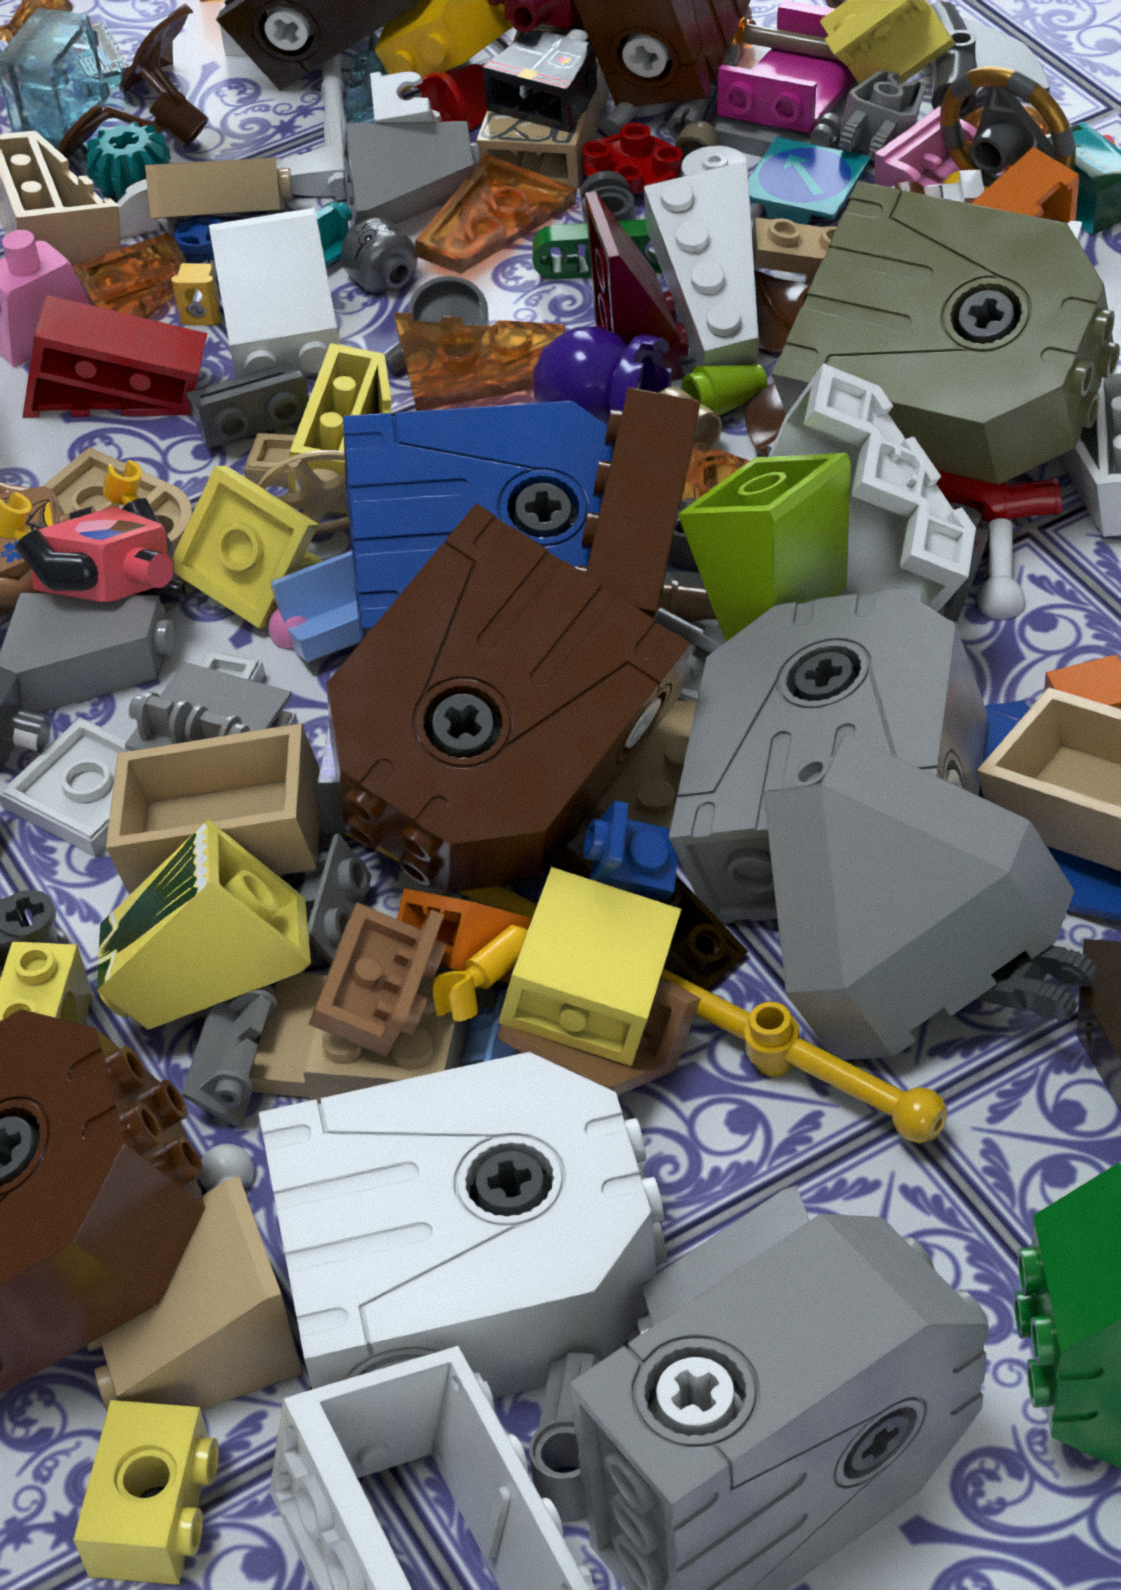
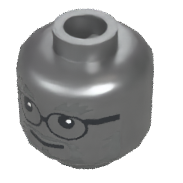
M369 218L353 226L346 234L341 247V262L345 271L371 294H381L404 286L412 278L417 267L418 252L413 241L389 220L384 218Z

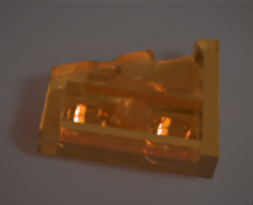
M167 232L72 266L91 306L148 319L174 296L171 278L178 275L181 263L187 262L170 233Z

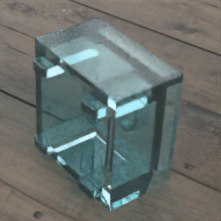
M37 8L1 52L0 86L12 133L36 130L57 149L69 128L95 104H99L102 107L110 96L109 86L104 81L97 51L99 40L97 32L92 28L90 15Z

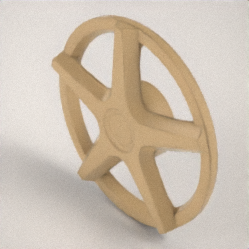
M319 450L292 456L273 466L259 481L258 486L266 490L273 478L290 468L296 479V492L276 497L294 509H304L303 514L319 524L314 535L339 532L350 528L349 516L331 522L320 523L324 514L328 511L336 510L348 513L347 495L344 493L346 491L345 473L338 475L336 472L328 469L312 470L306 463L316 460L345 461L344 451Z

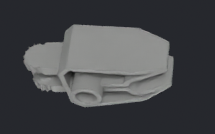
M879 70L849 91L838 136L840 138L839 148L848 152L856 148L860 154L867 155L870 160L875 161V153L916 124L926 88L925 83L921 80H915L911 83H900L897 85L900 73Z

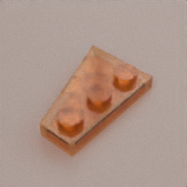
M486 154L415 240L418 258L462 274L576 205L577 188Z
M393 312L395 329L416 411L534 389L532 372L542 349L557 336L566 332L564 324L498 320L492 326L463 324L462 317L442 316L441 322L414 321L413 314Z

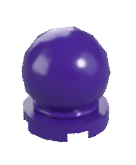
M598 326L573 328L557 336L542 349L532 372L534 398L537 403L573 401L608 425L611 409L623 411L628 387L656 393L671 387L672 369L662 367L661 354H666L669 351V343L664 338L641 334L634 337L631 343L627 345L618 334Z

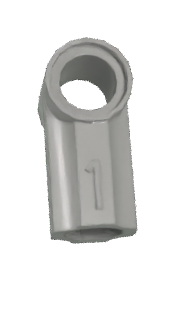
M568 1352L565 1357L550 1361L539 1427L533 1434L529 1444L533 1484L541 1499L548 1498L552 1501L561 1521H573L586 1516L583 1496L585 1488L581 1481L578 1458L580 1450L575 1435L572 1412L574 1411V1403L570 1397L569 1382L600 1362L595 1354ZM572 1466L579 1468L567 1473L555 1471L561 1467Z

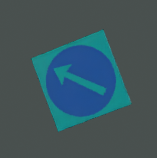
M776 137L748 178L750 202L763 204L771 220L783 218L794 223L808 225L812 215L835 219L853 191L857 181L860 180L872 160L867 155Z

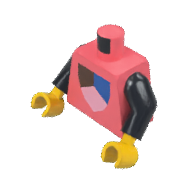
M127 460L123 477L115 472L111 464L107 468L102 490L104 497L115 504L124 505L122 509L110 507L31 531L26 525L32 509V504L28 498L20 493L13 492L10 494L7 504L0 499V537L16 539L15 549L31 568L33 590L97 602H112L151 588H162L170 582L174 573V564L171 558V541L163 525L159 523L146 498H139L137 495L142 477V469L135 461Z

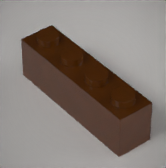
M628 387L623 411L611 409L605 446L614 447L611 462L600 460L597 469L593 497L603 498L600 513L588 512L585 522L581 549L591 551L588 567L576 565L575 568L600 583L603 588L612 594L620 596L655 619L656 622L693 450L701 401Z

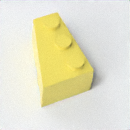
M330 343L291 446L289 458L311 451H344L343 416L392 413V400L384 353ZM316 460L306 462L312 470L328 469L336 472L338 475L345 473V461ZM290 468L288 494L296 492V479Z

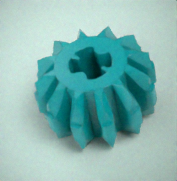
M133 122L129 126H121L116 123L114 129H102L98 131V138H93L87 142L88 152L86 156L88 162L86 167L89 179H92L94 188L100 189L103 197L117 195L120 200L126 194L125 190L129 186L146 179L145 165L170 164L169 160H171L169 146L165 143L164 135L157 133L152 125L140 127L137 122Z

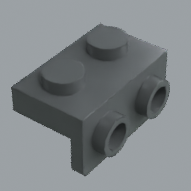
M290 362L186 392L189 410L207 449L300 422L309 401L306 379L302 371H294Z

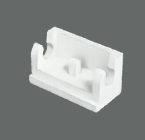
M380 72L370 73L374 119L376 123L440 122L442 120L440 113L431 109L428 98L414 97L411 100L403 99L400 91L404 87L417 86L423 83L419 74L415 72H402L382 76Z

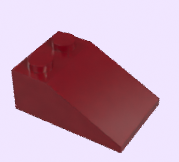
M596 191L586 192L585 201L595 326L618 334L627 345L631 343L634 337L641 334L664 338L669 343L670 349L666 354L661 353L662 367L672 369V381L682 379L681 357L688 356L689 346L684 324H675L676 309L671 291H662L654 269Z

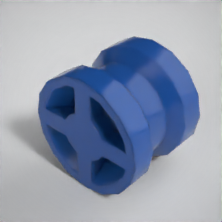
M205 215L194 216L177 225L174 230V239L177 248L182 251L179 256L180 266L181 263L202 264L208 260L210 264V260L215 261L209 225L222 223L220 219Z

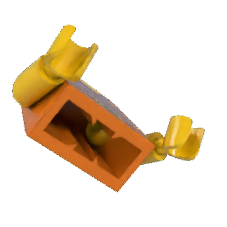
M404 888L397 915L398 920L421 929L430 910L444 915L436 939L447 943L439 966L456 971L440 974L433 980L432 992L436 1015L441 1017L451 1012L453 1020L458 1022L476 1016L478 1006L475 988L488 989L496 981L510 983L532 918L471 901Z

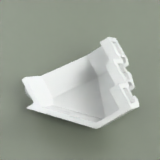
M823 363L785 416L768 457L829 453L848 454L851 463L847 588L837 596L856 593L858 595H865L877 590L900 588L938 612L969 577L976 527L962 507L956 510L951 507L936 484L941 475L915 437L905 439L888 414L893 405L881 387Z

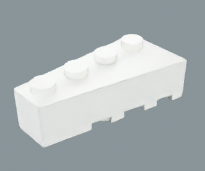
M747 160L644 186L646 230L667 287L673 295L680 322L684 324L688 344L696 365L759 364Z

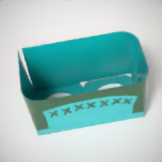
M1084 121L1071 126L1076 145L1073 171L1079 174L1076 221L1082 222V228L1093 236L1121 222V150ZM1051 134L1045 135L1053 145Z

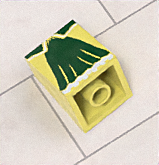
M207 820L100 923L97 991L106 1006L115 1014L121 1017L131 1016L149 1030L301 973L311 964L305 897L211 821Z

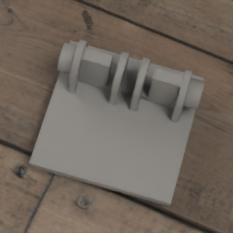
M184 662L160 696L154 692H147L143 696L137 694L132 698L129 705V716L132 719H136L138 727L125 743V749L134 751L269 729L292 697V693L288 690Z

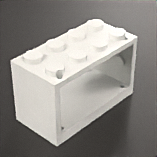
M459 1346L283 1398L269 1492L315 1590H412L357 1478L429 1455L432 1456L500 1590H598L593 1584L592 1574L584 1564H576L564 1542L562 1523L556 1507L550 1499H541L528 1475L526 1455L520 1441L513 1434L507 1435L494 1412L493 1397L487 1381L484 1382L479 1372H472Z

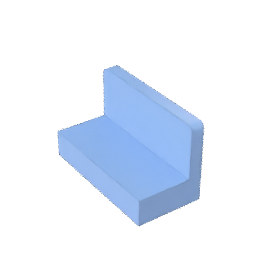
M352 551L271 582V589L277 608L284 623L294 616H302L307 619L305 622L287 629L292 642V649L306 663L360 642Z

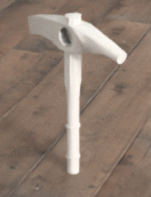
M341 53L322 64L323 83L321 84V90L324 94L325 146L298 156L282 159V168H290L293 194L334 196L336 200L346 199L347 196L342 160V146L347 120L343 100L345 85L342 82L341 64L343 57Z

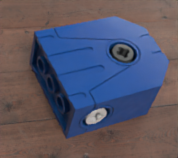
M573 401L395 412V417L392 416V413L343 416L345 483L360 642L442 543L445 544L447 537L476 503L493 513L496 518L508 526L511 525L548 549V552L560 560L566 561L574 567L576 565L588 567L591 551L581 549L588 512L599 514L603 498L593 497L599 461L611 462L614 447L605 446L608 425Z

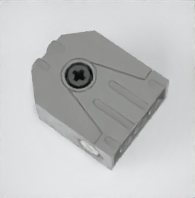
M900 588L884 589L865 595H858V593L815 599V601L797 604V602L776 604L706 657L668 838L696 896L722 924L750 919V921L778 919L763 791L787 788L800 760L834 756L844 733L979 796L980 781L977 769L983 764L988 714L956 624Z
M820 1213L628 1343V1349L625 1346L621 1347L569 1382L570 1397L574 1403V1411L572 1412L575 1435L580 1450L578 1458L581 1481L585 1488L583 1496L586 1519L590 1527V1532L588 1533L590 1547L626 1590L788 1589L918 1494L980 1413L983 1405L981 1384L984 1383L987 1354L984 1351V1342L988 1340L989 1328L983 1309L968 1292L961 1289L955 1291L935 1271L930 1256L918 1241L909 1236L902 1238L883 1217Z

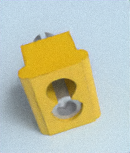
M208 260L202 264L181 263L178 275L171 278L181 324L217 325L221 323L219 312L221 305L216 285L217 270L215 261L210 260V264Z

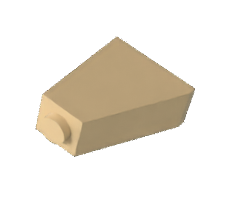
M276 157L145 165L150 218L154 219L286 210L285 199H293L290 168H282V160Z

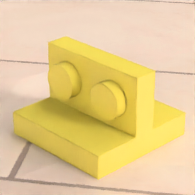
M846 0L819 20L828 34L824 40L833 54L850 69L858 84L877 71L885 70L900 73L897 85H899L956 45L928 0Z
M227 465L215 466L172 556L174 574L257 628L268 627L269 619L277 609L271 589V582L324 561L307 550L319 524Z

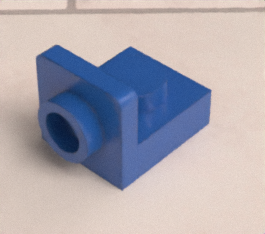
M614 800L599 820H591L586 832L583 856L585 859L592 860L590 880L643 897L667 901L674 893L678 859L668 838L670 828L627 819L628 803Z

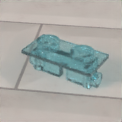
M375 32L370 34L368 49L356 54L350 64L349 87L351 89L347 91L344 111L356 123H361L374 117L370 73L380 72L382 76L388 75L375 52V47L379 40Z

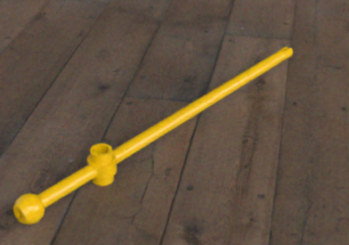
M343 833V834H345V835H347V836L353 838L349 833ZM379 845L374 849L396 861L399 860ZM501 885L458 891V893L479 904L533 918L538 905ZM663 968L661 977L701 998L696 1016L745 1040L746 1054L762 1074L772 1077L782 1076L795 1066L892 1116L897 1132L903 1138L912 1142L923 1143L932 1141L942 1131L946 1123L948 1109L943 1098L934 1090L917 1087L903 1091L801 1039L798 1023L783 1004L764 1002L757 1005L750 1013Z

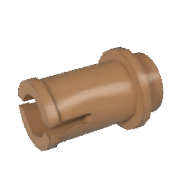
M673 579L672 584H664L659 609L663 608L687 622L717 619L705 587L679 585V579Z

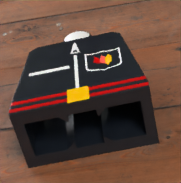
M579 29L570 31L566 37L542 30L530 31L482 67L487 111L568 133L572 131L596 92L598 84L595 48L590 43L587 33Z

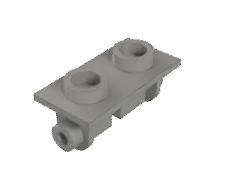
M340 834L333 835L329 852L318 854L317 869L305 871L306 876L300 894L306 900L311 964L308 967L314 961L326 959L331 965L348 919L356 903L363 905L370 887L371 874L366 864L355 855Z
M270 985L209 1008L181 1094L183 1098L238 1128L243 1124L252 1095L253 1083L249 1076L266 1020L276 1013L278 1002L274 997V989Z

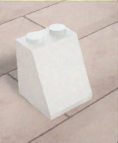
M315 208L209 225L236 378L289 362L294 371H302L304 377L319 375L330 343L340 345Z

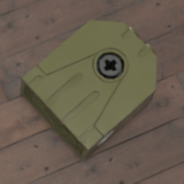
M857 181L850 196L849 204L842 214L829 243L828 251L820 263L807 292V298L799 310L786 339L785 347L781 356L778 357L771 375L786 415L823 363L881 387L892 403L893 407L888 414L905 439L915 437L937 470L999 485L1075 449L1082 428H1091L1095 422L1100 403L1098 390L1101 386L1102 378L1110 379L1113 376L1119 360L1120 346L1113 342L1112 331L1115 314L1114 311L1108 310L1104 283L1067 223L906 190L902 194L901 189Z

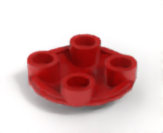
M629 123L621 128L619 134L604 137L600 140L588 141L583 145V173L589 177L600 171L617 172L627 179L632 194L644 193V186L677 178L682 169L683 154L680 148L672 146L655 136H651L648 126L641 123Z

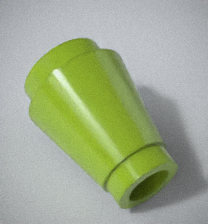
M758 363L751 365L697 366L693 369L692 374L685 375L681 382V389L691 395L694 400L701 401L700 404L710 408L719 416L748 403L760 391L768 387L766 373Z

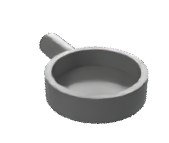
M456 276L437 277L421 285L414 292L408 305V320L411 333L385 354L387 369L392 374H396L423 351L438 357L453 358L465 355L477 348L484 340L489 328L488 304L482 291L472 282Z

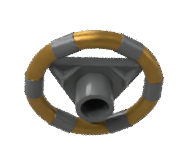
M994 66L970 69L951 83L941 105L940 128L945 148L959 170H981L983 186L990 187L1000 177L996 175L997 173H1000L1007 165H1014L1032 147L1037 148L1071 170L1074 169L1076 145L1071 124L1057 101L1040 83L1018 71ZM991 86L975 139L971 143L969 150L959 118L962 102L981 87ZM1016 96L1030 103L1042 115L1050 128L1053 145Z

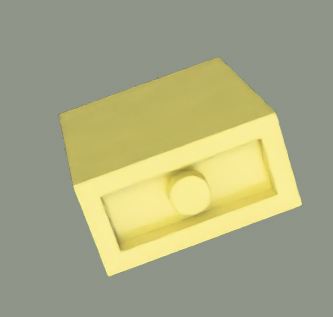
M551 867L514 967L498 1023L632 1067L681 909Z

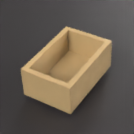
M1048 687L977 769L983 798L1030 820L1046 846L1121 871V709Z
M302 723L117 753L106 849L128 894L130 895L207 820L211 821L276 875L317 869L320 829L318 801L320 768Z

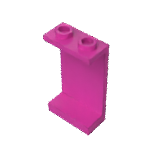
M784 0L778 6L777 29L826 38L828 34L819 20L835 8ZM771 48L752 70L724 64L719 67L717 115L811 134L824 114L829 113L857 80L842 61Z

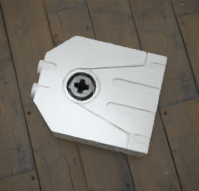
M525 1052L320 1098L321 1104H318L317 1099L258 1112L302 1350L312 1389L359 1376L360 1373L362 1375L455 1346H459L472 1372H479L484 1382L487 1381L493 1399L546 1386L550 1361L559 1360L565 1357L568 1352L595 1354L602 1361L620 1349L637 1326L636 1319L643 1317L648 1310L642 1284L657 1275L656 1264L668 1262L665 1241L659 1223L664 1221V1212L655 1177L646 1178L641 1163L646 1161V1151L637 1118L624 1121L616 1092L531 1052Z

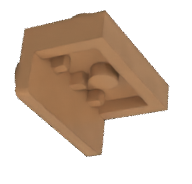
M356 903L348 919L308 1025L387 1057L399 1033L412 1036L420 1021L428 997L416 992L421 978L429 982L432 981L444 955L447 943L436 939L444 915L430 910L421 929L360 903Z

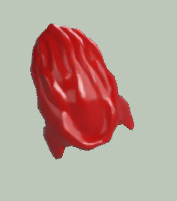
M470 64L454 71L432 72L422 77V84L415 86V88L421 90L420 98H428L431 109L440 113L442 117L440 122L467 121L468 131H472L485 118L487 107L483 66Z

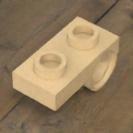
M755 217L752 226L754 267L805 274V283L811 285L820 263L828 251L829 243L837 226L825 228L798 224L783 218L771 220Z

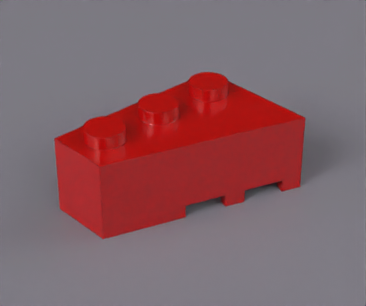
M46 295L34 335L22 418H39L41 411L71 410L72 417H89L91 410L121 409L122 416L190 415L186 392L196 390L207 333Z

